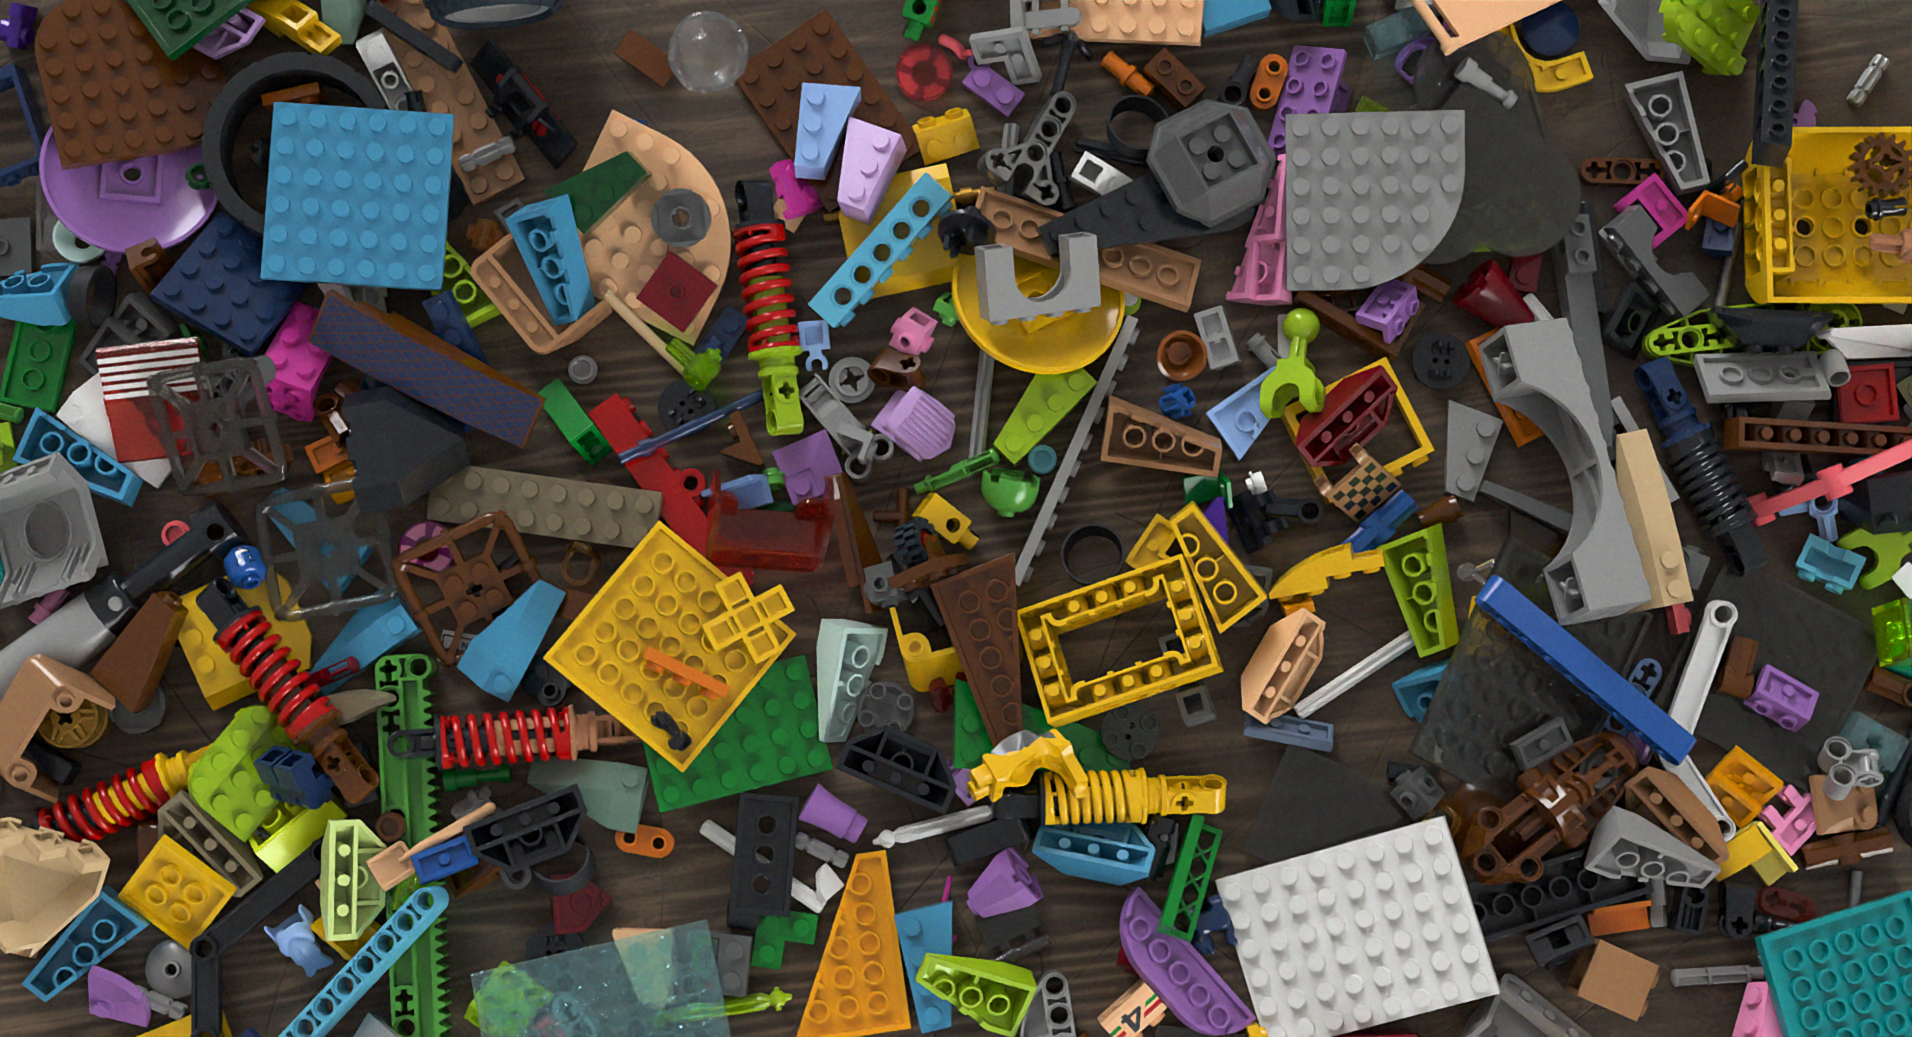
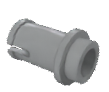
M1257 332L1245 343L1248 347L1247 351H1252L1269 370L1277 363V359H1281L1282 356L1264 339L1265 335L1261 336Z

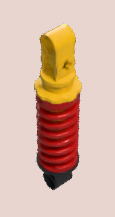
M213 743L191 753L185 750L179 751L172 758H169L162 752L157 753L151 760L141 763L142 773H139L136 768L130 767L126 770V780L122 775L115 774L111 778L112 786L102 780L97 783V792L91 787H86L82 790L83 801L77 794L69 795L67 798L68 807L60 800L56 804L53 803L52 809L38 807L33 811L34 824L28 828L38 830L40 826L65 833L64 839L81 843L82 839L89 841L103 839L106 833H116L121 826L129 827L134 824L136 819L142 821L148 818L150 813L157 814V810L179 791H188L187 780L189 773L187 772L193 762L196 763Z

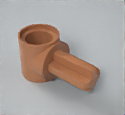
M1912 228L1904 229L1898 235L1872 234L1869 240L1870 250L1895 253L1901 262L1912 263Z

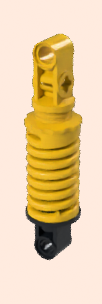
M1144 768L1129 771L1123 769L1121 773L1117 770H1111L1109 773L1105 770H1100L1098 773L1089 770L1086 773L1089 781L1085 784L1088 794L1084 798H1075L1060 774L1038 770L1036 780H1030L1025 786L1005 787L1002 797L996 802H991V813L994 817L999 819L1037 817L1039 827L1060 825V823L1067 825L1069 823V816H1071L1072 824L1077 825L1080 823V815L1083 817L1084 824L1091 823V815H1094V822L1096 824L1103 822V815H1105V821L1108 824L1114 822V815H1116L1118 823L1146 824L1148 814L1158 813L1159 816H1166L1167 814L1221 813L1225 809L1227 782L1225 778L1216 774L1205 776H1165V774H1160L1157 778L1147 777Z

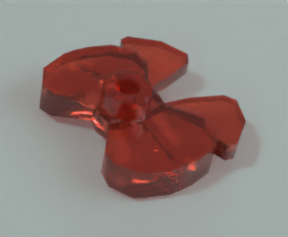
M957 672L955 674V679L968 683L964 672ZM942 677L932 680L929 685L931 703L936 712L943 713L947 711L951 704H954V687L948 688Z

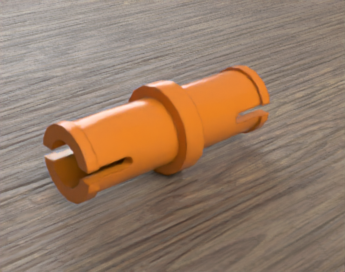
M1112 50L1107 53L1100 64L1116 76L1122 86L1127 85L1138 95L1150 97L1156 88L1155 84L1151 83L1137 71L1138 68L1135 65L1130 66Z

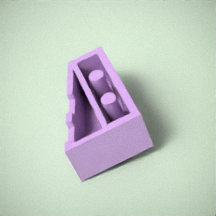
M850 116L848 117L837 202L844 216L870 225L907 149L901 134Z

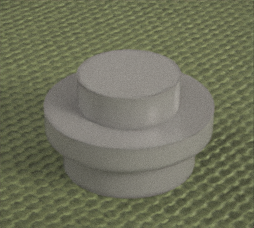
M580 355L572 359L568 372L574 382L585 385L591 383L596 378L598 367L591 357Z

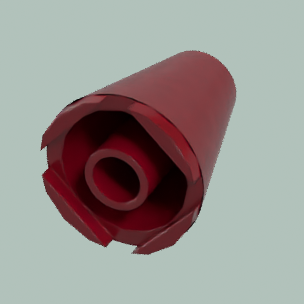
M1488 259L1475 268L1468 275L1471 280L1467 283L1466 287L1461 284L1453 297V303L1458 308L1499 329L1508 325L1530 323L1535 318L1534 313L1499 264L1494 260Z

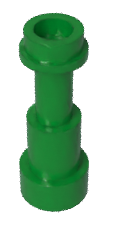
M502 763L499 765V768L479 771L477 768L457 770L454 767L443 769L445 792L458 791L462 787L478 786L479 782L501 780L502 784L511 782L510 764Z

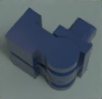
M274 745L253 762L262 783L270 785L271 797L277 801L314 810L320 808L324 802L328 803L334 798L330 789L336 784L323 769L318 770L311 753L298 750L292 751L290 748Z

